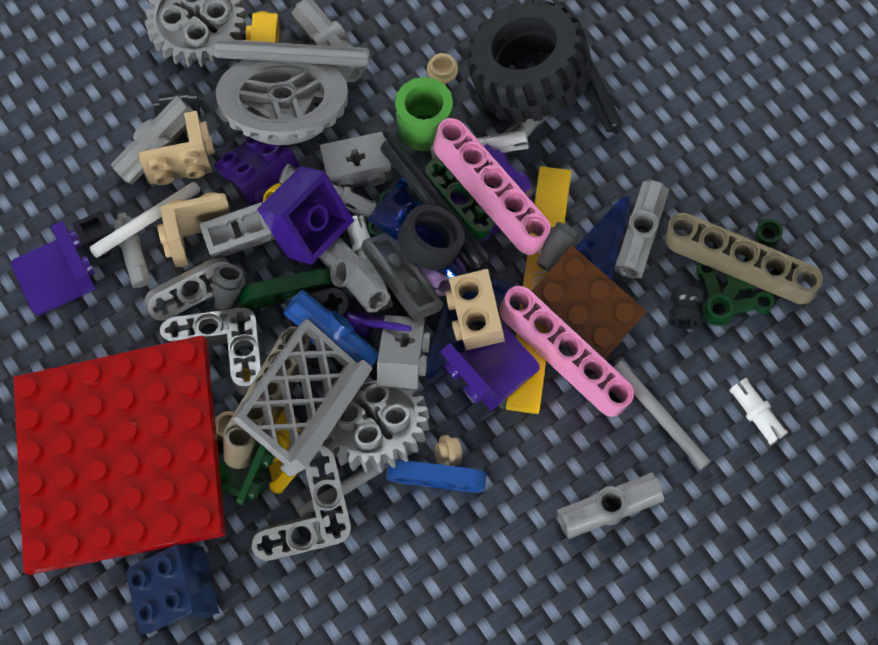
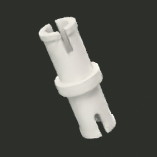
M747 378L741 380L739 385L736 384L729 390L747 412L745 417L749 422L753 421L770 445L777 442L778 437L781 439L788 433L770 411L771 405L769 402H764Z

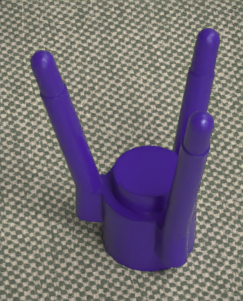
M349 310L344 315V318L354 328V332L365 339L370 338L373 327L396 331H412V326L384 321V315H371Z

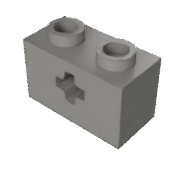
M383 132L321 144L320 151L324 171L331 183L341 188L347 186L353 190L355 187L363 185L378 186L387 180H392L390 161L380 150L382 143L385 141Z
M385 315L384 321L412 326V331L383 329L377 360V386L418 389L419 376H426L427 356L422 354L423 352L429 353L431 333L424 332L425 318L414 322L411 317Z

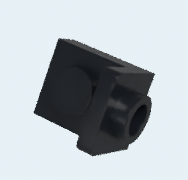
M102 210L72 223L92 267H97L122 255L119 245L98 258L90 251V246L112 233Z

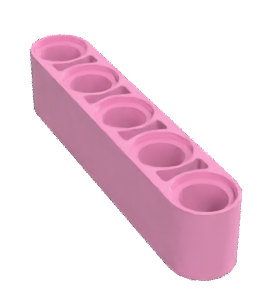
M454 118L443 120L439 124L433 143L435 154L519 251L527 255L538 253L542 249L551 229L547 218L460 120ZM486 184L492 185L495 188L488 187ZM507 208H511L516 212L509 211ZM528 232H532L537 236H532Z
M514 286L508 290L499 308L502 320L601 413L610 417L623 413L634 398L632 385L533 292L523 286ZM510 302H519L524 310H515L510 305ZM534 324L544 325L548 333H540L536 330ZM559 347L569 348L573 356L563 355ZM584 369L592 370L596 374L597 379H589L584 374ZM609 392L617 393L621 397L622 403L612 401L609 397Z

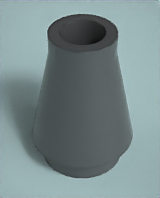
M557 222L554 227H550L549 235L536 261V264L547 272L571 245L574 247L578 245L576 241L579 234L561 222Z
M227 264L218 267L217 271L212 275L215 300L214 309L216 311L233 309L245 284L242 270L237 266Z

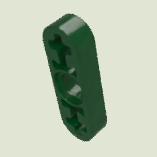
M433 159L428 162L424 171L426 177L476 239L488 237L495 222L440 159ZM433 172H435V174H437V175L442 173V174L444 175V177H443V178L440 177V176L434 177V176H432V175H433ZM460 193L465 196L467 203L463 205L455 204L451 200L450 195ZM474 219L477 222L483 220L485 222L484 226L482 224L475 225L473 223Z
M315 269L244 285L238 298L241 308L257 310L285 304V299L294 297L301 290L306 293H315L334 288V284L331 281L330 270Z

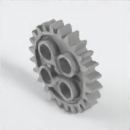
M149 0L151 9L145 10L148 19L145 21L150 42L153 41L156 51L162 50L165 59L172 55L175 64H178L182 58L185 59L188 67L192 64L193 59H197L200 66H203L204 58H209L212 63H215L213 50L215 40H242L243 38L241 30L246 29L244 20L246 13L242 0H197L195 2H190L191 0ZM222 15L219 18H213L214 16ZM172 21H178L177 23L169 24ZM195 37H202L201 39L193 40Z
M369 374L323 444L332 450L334 457L338 459L339 465L342 466L349 462L352 471L361 464L365 473L369 472L372 465H376L378 471L382 472L383 465L387 462L392 468H396L395 459L399 457L407 462L408 456L406 452L409 450L417 453L419 451L417 442H425L426 440L424 431L429 430L427 419L430 417L424 396L419 395L418 389L377 386V380H372ZM359 404L366 409L367 414L370 418L367 419L365 410L362 407H360ZM380 425H381L383 434H384L386 437H388L389 439H391V440H387V439L382 435V432H381V430H380V428H379Z

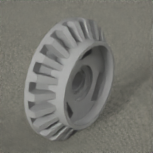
M242 60L228 69L220 78L216 88V102L221 118L229 122L230 127L234 130H242L243 135L259 142L272 145H290L307 141L323 132L325 127L333 126L336 123V118H340L344 114V107L348 103V89L344 76L334 65ZM277 96H289L287 98H276ZM314 102L321 103L316 109L310 112Z

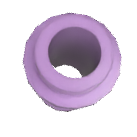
M416 265L438 296L446 295L445 291L451 290L450 277L437 270L425 269Z

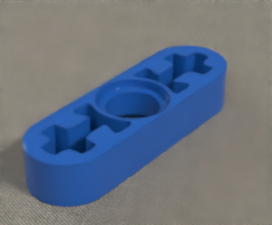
M395 460L396 468H392L388 463L386 479L391 482L474 493L485 491L487 473L481 470L414 461L406 462L404 460Z

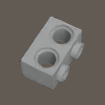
M262 202L199 224L212 258L226 257L275 240V237L257 210Z

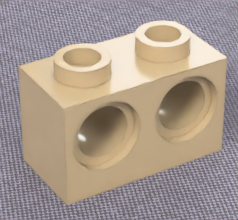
M488 269L449 278L451 290L445 291L449 310L456 309L458 320L452 321L456 341L463 340L466 351L505 342ZM468 291H475L478 293V295L471 300H465L462 298V296ZM482 321L485 323L481 330L474 331L469 329L473 322Z

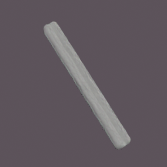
M217 39L213 48L216 58L359 67L368 66L370 60L369 49L359 47Z

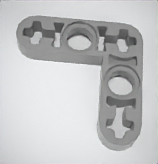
M233 308L178 316L167 319L160 326L163 344L201 335L207 339L208 346L228 343L232 383L235 391L245 396L262 367L257 322L254 313L250 309ZM245 321L246 334L240 335L239 322ZM207 324H214L218 327L211 334L200 332L201 328ZM190 328L194 329L195 335H190ZM174 331H180L177 337H172ZM242 346L253 348L252 353L247 356H239L236 354V351ZM249 367L250 381L243 382V368Z
M322 444L318 451H321L322 456H329V460L324 462L326 475L333 472L334 477H323L313 482V476L319 477L317 465L309 464L305 469L316 514L258 529L252 538V551L259 559L264 561L275 560L344 542L349 537L351 524L334 454L327 445ZM325 484H330L337 490L335 500L330 503L321 502L317 497L318 489ZM341 505L342 510H335L337 522L340 524L344 523L345 527L340 528V534L334 536L332 531L325 530V527L330 526L328 512L321 515L320 510H332ZM298 526L307 527L311 532V538L305 544L299 545L291 538L292 531ZM286 530V542L290 548L283 549V542L273 544L271 552H266L264 547H258L257 544L262 542V536L268 535L270 540H276L281 538L279 531Z

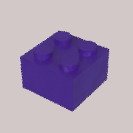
M302 166L257 208L287 258L311 265L354 222L326 172Z

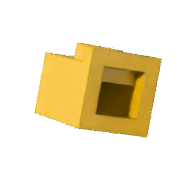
M266 11L253 13L252 25L246 26V40L244 41L279 43L280 25L278 14Z

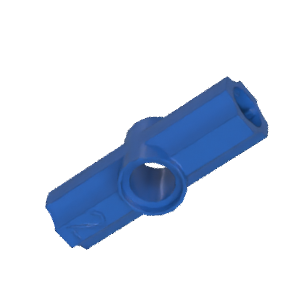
M301 290L284 309L283 314L298 325V327L302 321L308 319L355 362L358 363L364 360L372 367L377 360L379 351L356 334L352 325L342 315L335 311L329 312L305 291ZM310 337V340L315 345V340Z

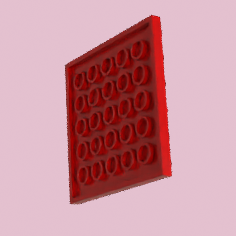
M203 335L14 377L24 573L32 575L168 548L176 544L183 545L226 536L208 342Z

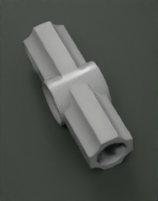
M302 0L291 12L293 21L308 37L310 45L353 47L342 26L337 21L331 22L313 0ZM334 65L342 73L346 83L355 82L367 70V66Z
M176 96L155 119L147 120L137 128L133 135L134 141L110 165L124 180L133 185L144 173L138 154L146 150L176 145L175 140L187 129L184 113L194 110L180 97Z
M654 180L642 182L615 266V271L624 277L634 279L642 278L669 194V189L661 182ZM644 226L649 232L641 233L635 227Z
M338 237L319 257L330 269L331 281L336 287H346L367 312H378L381 307L387 305L391 295L374 275V267L371 260L359 258Z
M649 473L617 487H605L594 496L558 509L557 515L561 528L569 540L604 525H615L626 516L664 502L665 498L658 479L653 473ZM613 500L619 505V510L608 512L602 507V502Z

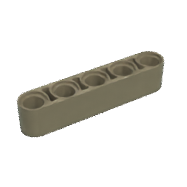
M678 213L669 221L665 242L670 250L801 305L808 304L813 301L822 285V273L811 264L691 214ZM675 230H684L688 233V236H679L675 233ZM705 243H715L719 248L710 249ZM736 255L747 257L749 262L739 261ZM767 268H775L779 271L780 275L770 274ZM798 281H806L810 284L811 288L801 287Z
M289 327L281 333L224 430V461L232 468L242 469L250 466L260 446L256 439L232 419L298 327ZM305 332L302 336L304 352L310 351V337ZM297 358L286 359L287 376L300 375ZM305 358L308 366L310 358ZM288 382L290 394L293 393L298 382ZM269 383L267 386L269 400H283L280 383ZM284 406L271 407L274 425ZM262 407L251 408L246 416L257 426L265 425Z

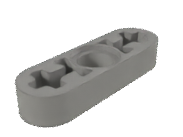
M214 257L150 290L145 297L144 305L152 318L163 321L213 296L212 275L216 272L215 269L217 267L227 264L231 265L230 262L223 257ZM203 274L207 278L210 286L206 287L200 275ZM188 281H196L199 285L198 291L192 296H184L181 292L182 286ZM174 290L180 302L177 303L174 300L170 291ZM158 298L166 301L164 303L166 308L163 310L155 307Z

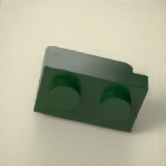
M260 444L253 463L242 469L228 466L223 456L219 465L222 490L237 496L236 503L241 506L250 500L254 501L255 498H258L265 483V479L260 477L263 469H267L268 466L273 464L275 456Z

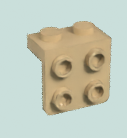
M197 111L184 113L189 142L146 150L138 154L139 161L149 183L167 185L175 179L185 177L197 179L206 173L212 172L209 155L215 154L213 140L209 134L207 122L200 121Z
M210 192L203 194L200 198L190 200L176 199L160 206L163 224L157 225L166 258L172 257L176 268L188 266L183 237L202 233L199 224L229 214L230 209L226 194Z

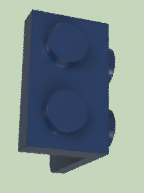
M176 544L127 569V581L138 630L141 634H150L185 617L210 618L220 613L217 604V594L209 571V560L205 554L204 547Z

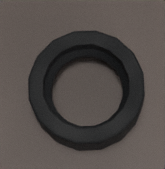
M421 205L411 210L398 232V244L402 253L412 263L430 270L444 269L452 264L465 242L464 230L458 219L449 211L434 205ZM423 226L438 232L444 238L448 248H436L425 243L418 236L415 227Z

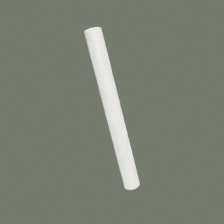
M191 182L90 246L91 253L98 258L162 217L160 206L176 199L189 200L200 193L199 186L195 182Z

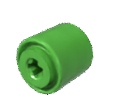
M428 77L414 78L405 83L397 92L395 100L396 126L398 136L405 145L413 150L431 151L439 124L445 119L453 118L451 92L445 84L437 79Z

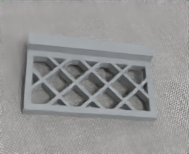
M305 319L232 420L283 463L280 469L291 477L308 467L373 368L364 360L358 363L355 362L312 322ZM305 332L315 340L316 351L304 352L302 336ZM326 357H334L344 366L339 374H329ZM297 358L300 375L287 376L286 359ZM305 358H318L321 374L308 375ZM310 381H322L325 393L323 398H313ZM288 382H301L304 399H291ZM269 383H280L283 400H269L267 388ZM284 406L287 424L274 425L271 407ZM293 406H306L308 417L306 423H296ZM262 407L265 425L257 426L246 415L251 408ZM275 431H289L291 445L287 451L277 443Z

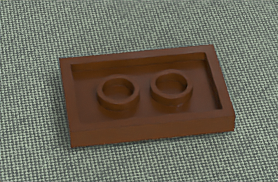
M573 245L566 250L531 291L604 359L610 355L647 312Z

